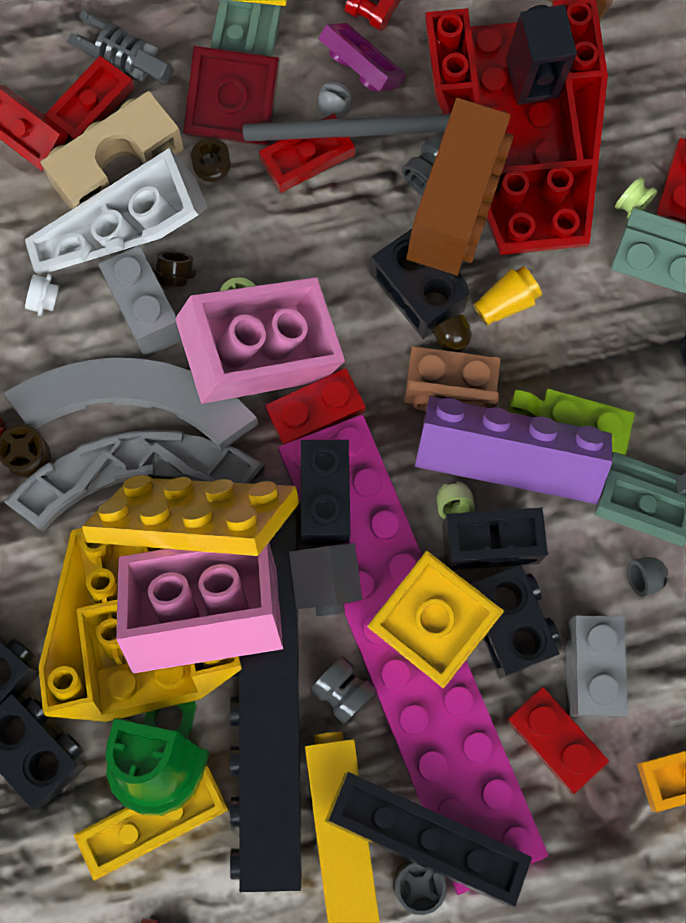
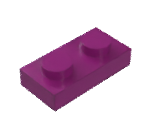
M348 23L326 24L318 38L330 49L329 55L335 61L342 65L350 66L360 75V82L372 91L382 92L399 89L407 76L403 70Z

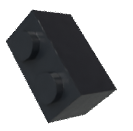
M537 5L529 8L527 11L520 12L506 57L517 105L557 99L560 96L577 55L565 5L552 7Z

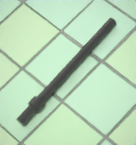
M451 114L247 123L243 125V136L245 141L440 133L445 132Z

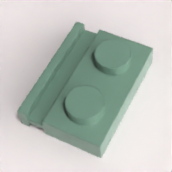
M220 0L210 48L273 57L282 6Z
M633 206L610 266L611 270L686 294V223Z
M614 452L612 455L613 461L594 515L683 547L686 543V494H678L675 480L677 474Z

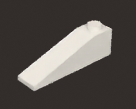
M168 148L25 239L34 272L42 275L161 239L201 214L208 207L196 178L173 151Z

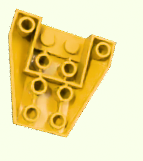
M82 528L71 530L39 663L42 706L45 716L102 722L112 721L114 718L121 719L202 699L242 669L240 657L237 656L132 673L116 639L119 557L164 550L163 548L87 543Z

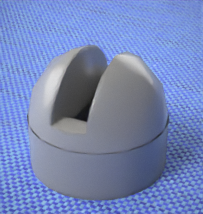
M335 80L325 83L318 94V108L321 114L327 117L334 113L338 119H341L350 112L352 96L348 86L341 81Z

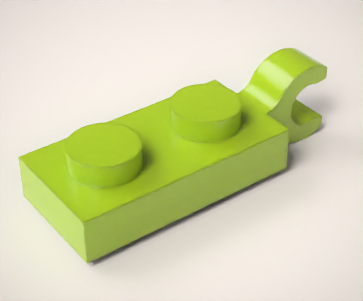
M551 389L546 390L543 400L529 392L515 390L514 396L510 398L507 410L510 413L530 417H546L555 422L579 427L591 426L600 431L612 433V455L615 452L623 456L626 455L635 413Z

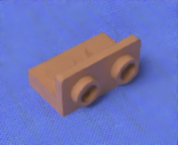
M412 346L404 402L412 403L414 408L422 411L427 409L429 396L442 399L453 398L462 403L486 408L496 407L499 398L497 386L500 358Z

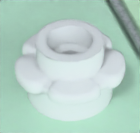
M48 273L47 277L35 274L32 276L25 309L38 312L37 316H42L44 309L54 310L59 285L50 283L52 280L51 274Z

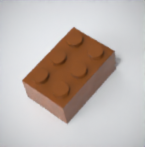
M456 97L413 222L407 260L456 276L459 274L463 261L472 263L514 135L505 132L511 114Z

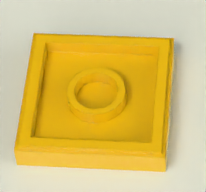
M426 551L367 627L438 685L445 688L501 617L504 610L430 552Z

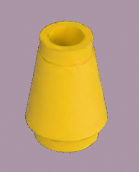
M525 266L520 267L516 271L511 268L480 300L473 304V307L483 323L489 326L493 322L535 306V300L542 296V291L533 275Z

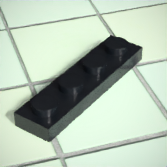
M350 772L344 773L325 820L328 824L508 907H516L532 857Z

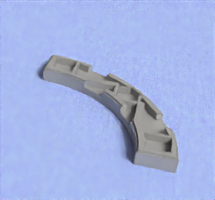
M104 358L67 364L25 380L3 393L26 426L35 430L63 415L86 409L87 405L113 402L114 405H133L153 408L154 406L177 414L178 418L196 427L209 437L221 451L258 425L257 417L237 398L201 404L190 370L164 362L140 358Z
M132 431L106 436L76 447L77 450L62 456L52 464L50 462L25 480L4 503L44 532L56 518L84 497L100 489L125 482L127 479L137 475L168 479L187 477L191 481L211 482L228 479L233 483L253 484L265 467L264 464L237 448L229 445L221 451L212 440L203 437L187 435L180 431Z

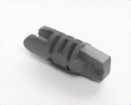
M82 9L79 18L86 25L99 29L101 32L95 45L87 38L73 33L70 34L67 40L68 44L96 59L99 56L103 57L123 73L141 83L145 76L148 75L166 85L168 84L174 69L165 62L155 58L159 50L157 47L129 34L98 15Z

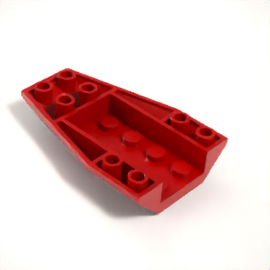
M596 0L553 1L552 6L565 5L577 55L559 98L521 105L516 103L506 61L517 22L470 26L468 8L425 12L434 93L442 114H451L456 97L511 114L505 132L514 135L486 218L500 255L588 247L590 244L608 81Z

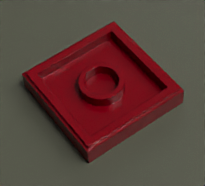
M194 46L183 134L268 147L270 140L245 141L243 125L247 123L272 122L280 67L279 57Z

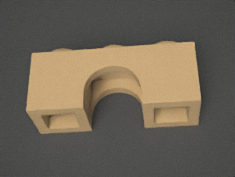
M147 91L138 98L127 100L117 112L103 121H97L89 125L82 135L68 144L54 148L48 157L40 161L51 185L72 210L110 186L104 169L111 160L120 156H130L145 164L168 148L177 155L184 150L179 127L150 91Z

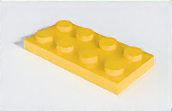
M137 475L127 479L123 486L107 502L101 504L98 510L82 525V529L87 543L259 556L300 502L296 486L276 485L270 481L249 484L233 483L228 479L211 482L191 481L187 477L153 479L147 475Z

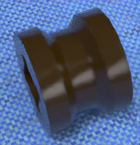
M25 425L10 427L0 436V461L18 477L29 478L37 470L50 462V448L35 429Z

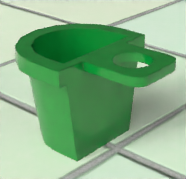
M195 701L175 705L182 710L183 719L180 726L173 731L158 728L156 718L161 709L146 712L143 724L114 718L106 745V775L111 792L126 808L141 815L163 816L180 809L195 795L204 776L210 753L206 749L199 748L189 740L197 711Z

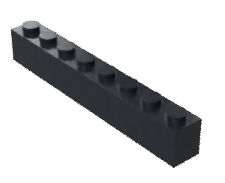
M297 507L269 542L277 569L283 649L239 656L242 669L232 676L239 677V696H231L230 723L231 726H239V746H231L230 774L231 776H239V796L231 797L230 826L239 827V848H231L230 878L231 880H239V892L301 891L299 629L298 609H296L289 551L297 550Z

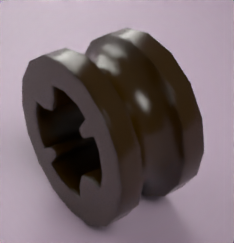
M206 138L197 142L192 148V165L198 178L207 182H216L226 177L230 171L231 162L228 147L224 142L216 138ZM210 154V157L213 158V154H217L219 163L212 166L210 161L209 165L206 166L204 165L203 156Z

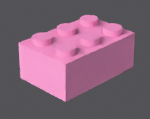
M317 277L191 295L175 318L201 404L311 384L331 375L345 362Z
M270 544L266 545L259 556L164 549L119 557L116 639L132 673L283 649L277 569Z

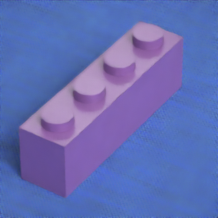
M429 396L415 467L598 504L613 461L612 433L603 432L591 426L579 427L559 423L546 417H530L510 413L497 407L486 408L466 404L453 398L442 399Z

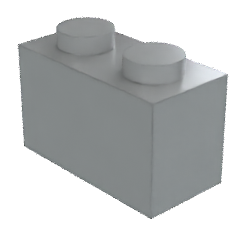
M140 245L98 264L145 359L182 341L175 321L176 315Z
M574 616L565 622L567 714L571 718H620L628 716L625 617Z

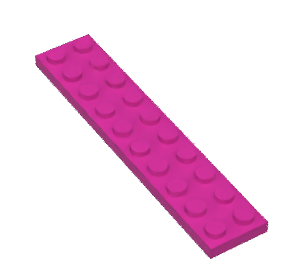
M363 414L279 446L280 456L292 486L297 488L301 506V440H349L350 543H355L362 600L345 603L344 615L371 683L377 689L376 695L420 805L531 856L530 864L549 857L467 660L448 685L442 688L367 627L420 560L422 553ZM333 545L317 546V548H318V547L333 546ZM451 880L457 895L471 890Z

